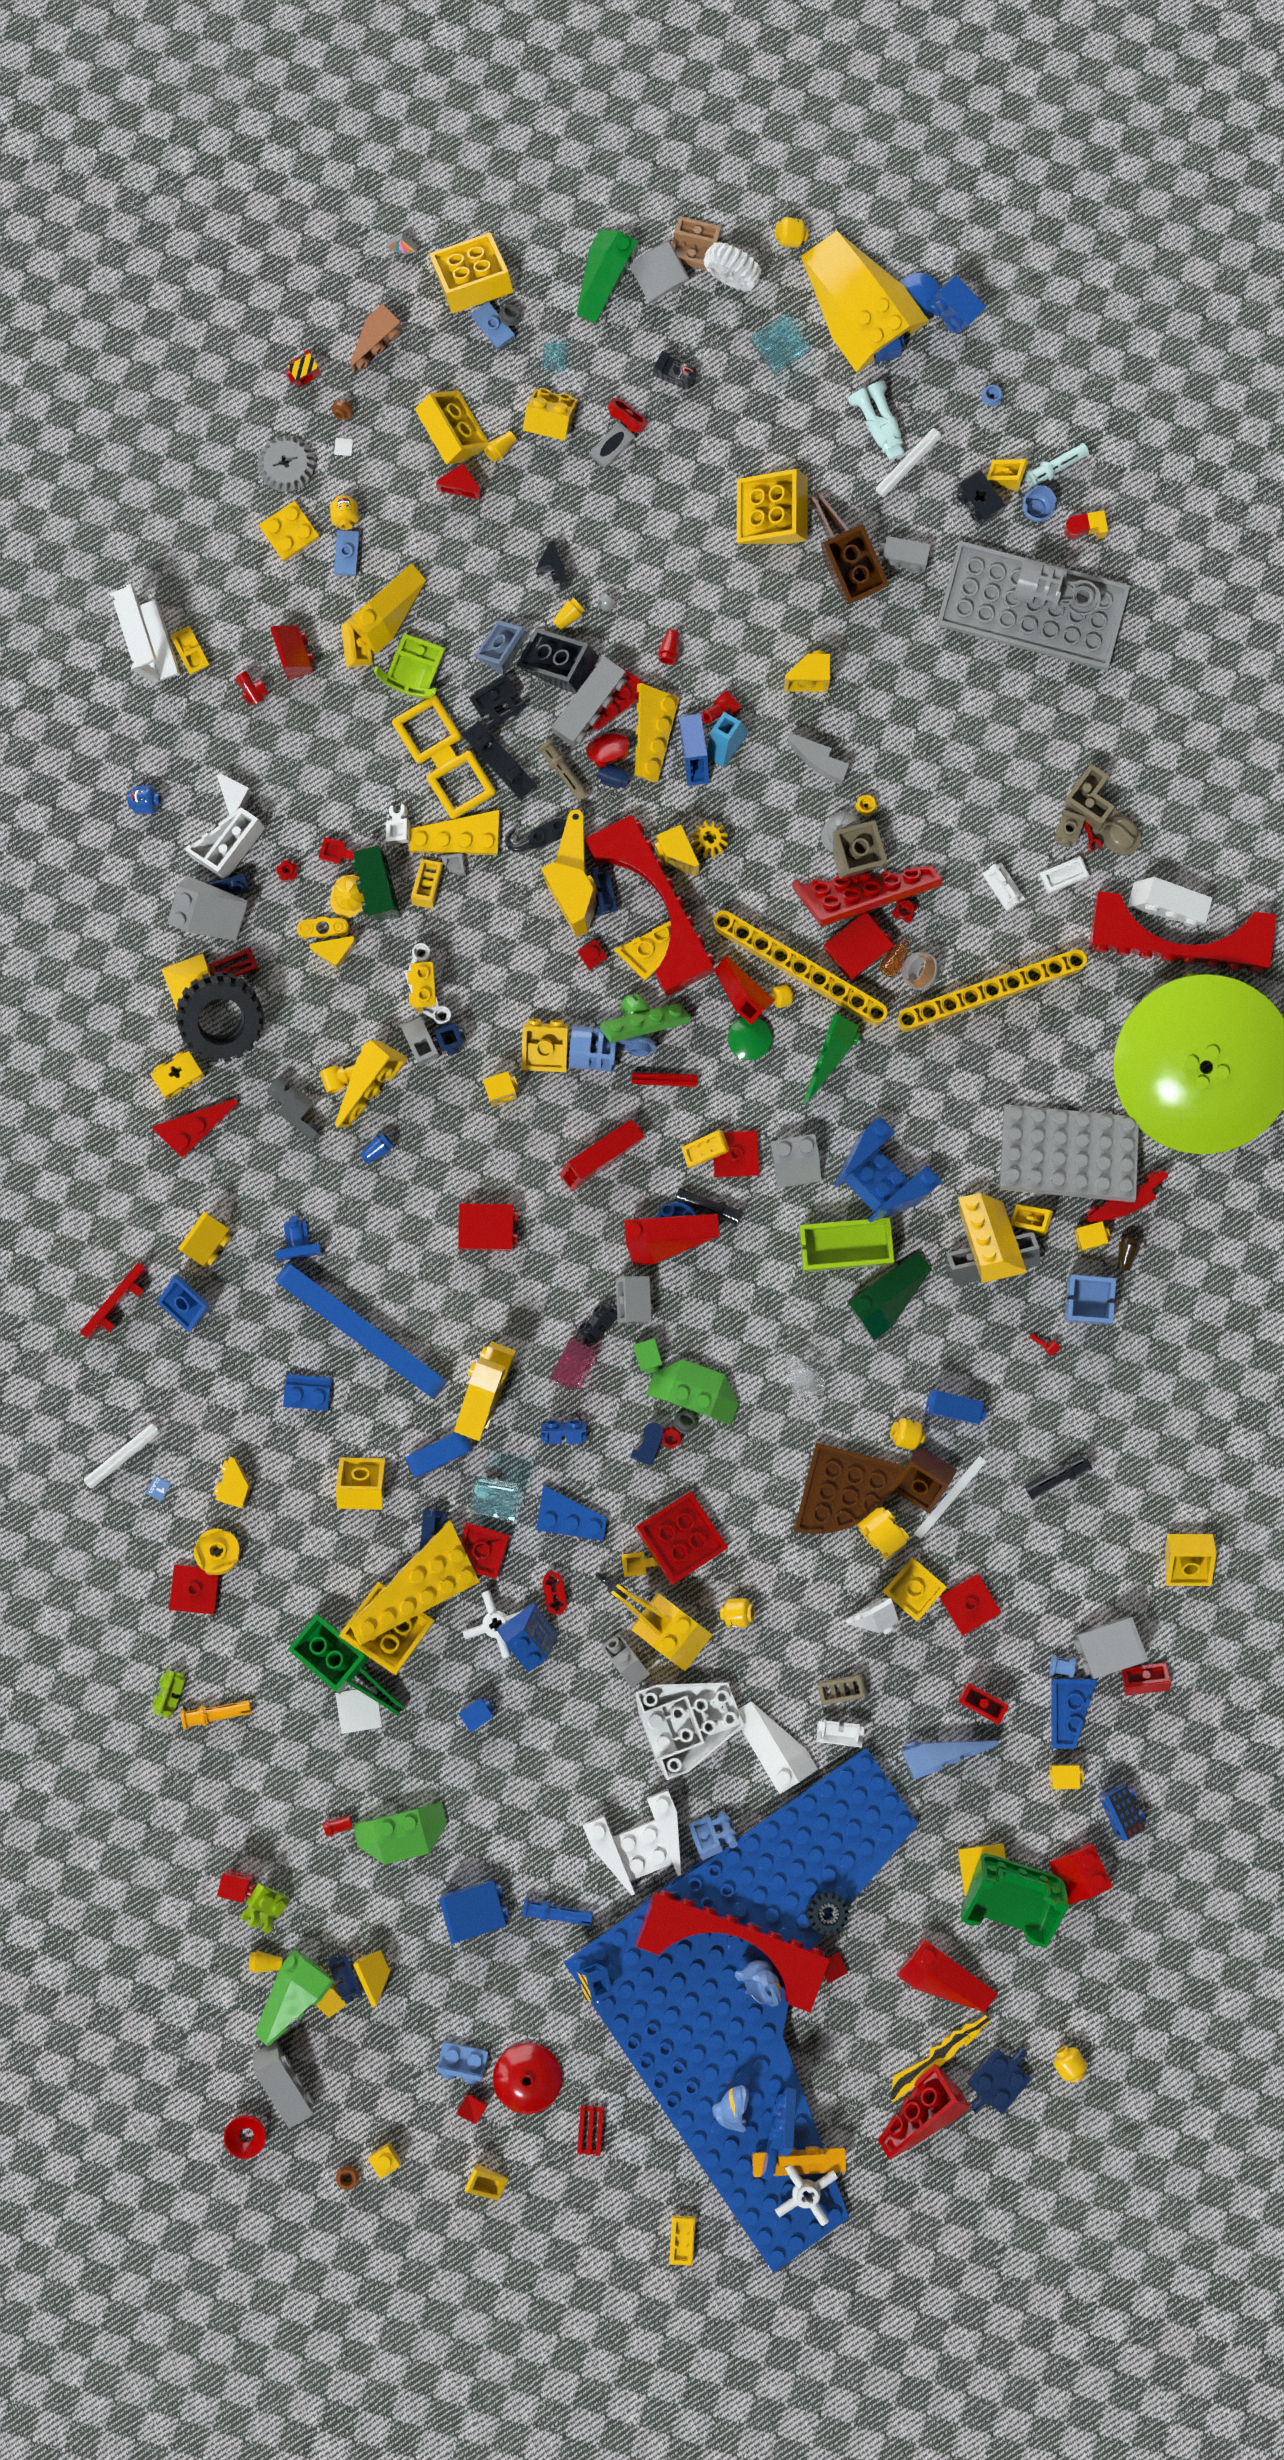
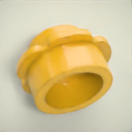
M862 795L857 799L858 802L855 804V809L862 816L867 817L871 813L876 812L877 804L873 796Z

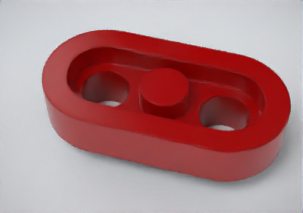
M612 398L607 406L610 416L623 422L627 429L633 433L643 432L648 424L645 417L621 399Z

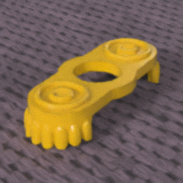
M318 917L317 919H305L299 922L297 926L298 936L302 939L304 938V940L310 937L326 939L332 936H340L344 938L350 931L348 921L343 918ZM318 923H328V932L325 934L318 933L316 929Z

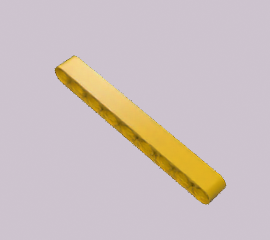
M719 911L715 915L713 927L720 935L867 1023L879 1026L885 1021L887 1008L881 1002L732 913ZM720 918H726L730 924L727 927H720L717 921ZM744 929L748 932L749 936L741 939L737 936L736 932ZM758 941H765L768 947L765 950H759L755 944ZM783 952L786 954L787 959L783 962L777 961L775 954ZM801 963L806 967V971L798 973L794 970V966ZM822 975L825 982L818 985L813 981V977ZM836 986L842 987L844 994L836 996L833 994L832 989ZM860 998L863 1001V1006L859 1008L854 1007L851 1000ZM878 1009L882 1012L883 1017L875 1019L871 1016V1011Z
M1072 950L906 1008L900 1012L897 1018V1026L901 1031L910 1032L1076 974L1086 965L1087 956L1082 950ZM1078 957L1081 960V965H1072L1070 958ZM1049 965H1058L1060 972L1057 974L1052 973ZM1030 971L1038 973L1039 980L1032 981L1029 979L1028 973ZM1015 979L1018 982V987L1010 988L1007 980ZM994 986L997 989V994L994 996L987 994L986 987ZM968 993L974 994L976 1002H967L965 995ZM952 1001L955 1004V1009L947 1010L944 1007V1002ZM931 1008L934 1011V1016L932 1018L925 1017L923 1009ZM908 1015L912 1017L913 1024L905 1025L901 1018Z

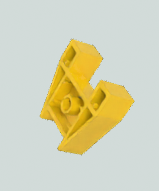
M492 1341L488 1347H483L480 1358L476 1363L472 1362L468 1375L471 1376L454 1432L480 1441L484 1428L488 1429L517 1352L516 1350Z

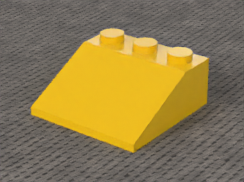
M491 233L429 253L452 314L513 293L508 269Z
M798 469L737 479L738 544H791L808 541V477Z
M377 1582L341 1631L339 1637L396 1675L429 1632L435 1620L425 1613H421L359 1645L349 1623L385 1587L380 1582Z

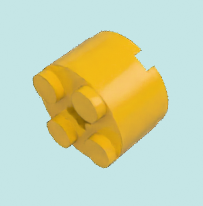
M881 1507L876 1508L857 1524V1527L860 1528V1532L875 1550L879 1549L881 1552L880 1556L887 1560L907 1543L906 1540L910 1537L902 1527L899 1528L893 1523L896 1520L888 1510Z

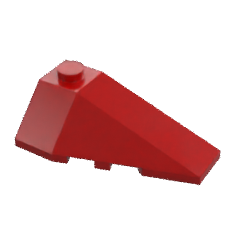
M719 1214L624 1220L625 1240L633 1265L657 1264L667 1258L720 1237Z
M924 1937L896 1974L916 1990L982 2012L987 2010L998 1994Z

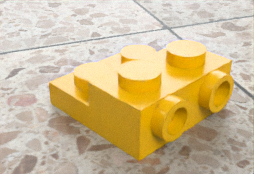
M528 1019V1023H523L521 1070L566 1072L568 1025L564 1024L563 1020H551L550 1024H543L540 1019Z

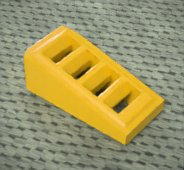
M421 858L411 895L412 905L433 909L443 868L442 862ZM424 869L436 870V873L426 872ZM425 877V878H430V879H434V880H433V881H428V880H423L422 878ZM420 886L431 888V890L422 889Z

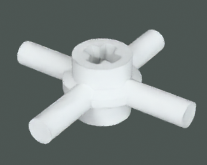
M490 1590L481 1594L488 1614L484 1617L483 1624L462 1631L466 1640L486 1633L488 1636L497 1639L502 1658L509 1657L511 1653L498 1631L490 1627V1624L493 1623V1618H497V1621L501 1620L504 1625L520 1612L507 1616L504 1612L497 1611Z
M784 2166L795 2186L792 2191L793 2197L774 2209L779 2218L796 2206L810 2208L821 2226L827 2224L829 2219L821 2209L818 2201L821 2194L820 2190L838 2179L835 2172L832 2170L814 2182L809 2179L803 2180L794 2166ZM807 2191L810 2195L806 2197L803 2192Z

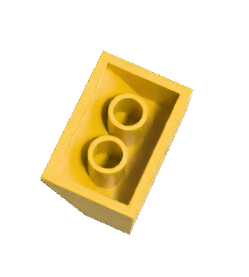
M459 390L430 393L415 408L420 421L426 428L446 465L461 463L482 452L487 446L488 440Z

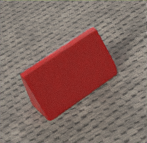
M1166 1662L1132 1666L1121 1670L1125 1696L1170 1690L1171 1680Z

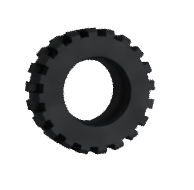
M215 972V976H209L208 973L202 975L203 979L199 981L194 979L190 982L192 986L189 989L185 987L182 991V998L178 999L176 1020L181 1038L193 1053L197 1052L199 1057L203 1059L209 1057L212 1062H218L219 1059L229 1062L233 1056H237L239 1059L244 1056L243 1052L246 1049L250 1052L254 1048V1041L258 1042L261 1037L260 1030L264 1028V1012L260 1000L254 989L248 986L247 982L242 978L237 979L234 974L228 973L227 976L223 975L222 972ZM216 999L231 1000L238 1005L241 1011L239 1024L231 1032L223 1035L209 1034L199 1024V1014L202 1008Z

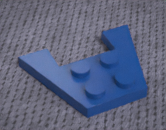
M787 2087L783 2094H779L777 2102H773L771 2108L773 2119L768 2130V2144L761 2178L770 2180L775 2174L778 2155L788 2157L793 2150L796 2089Z

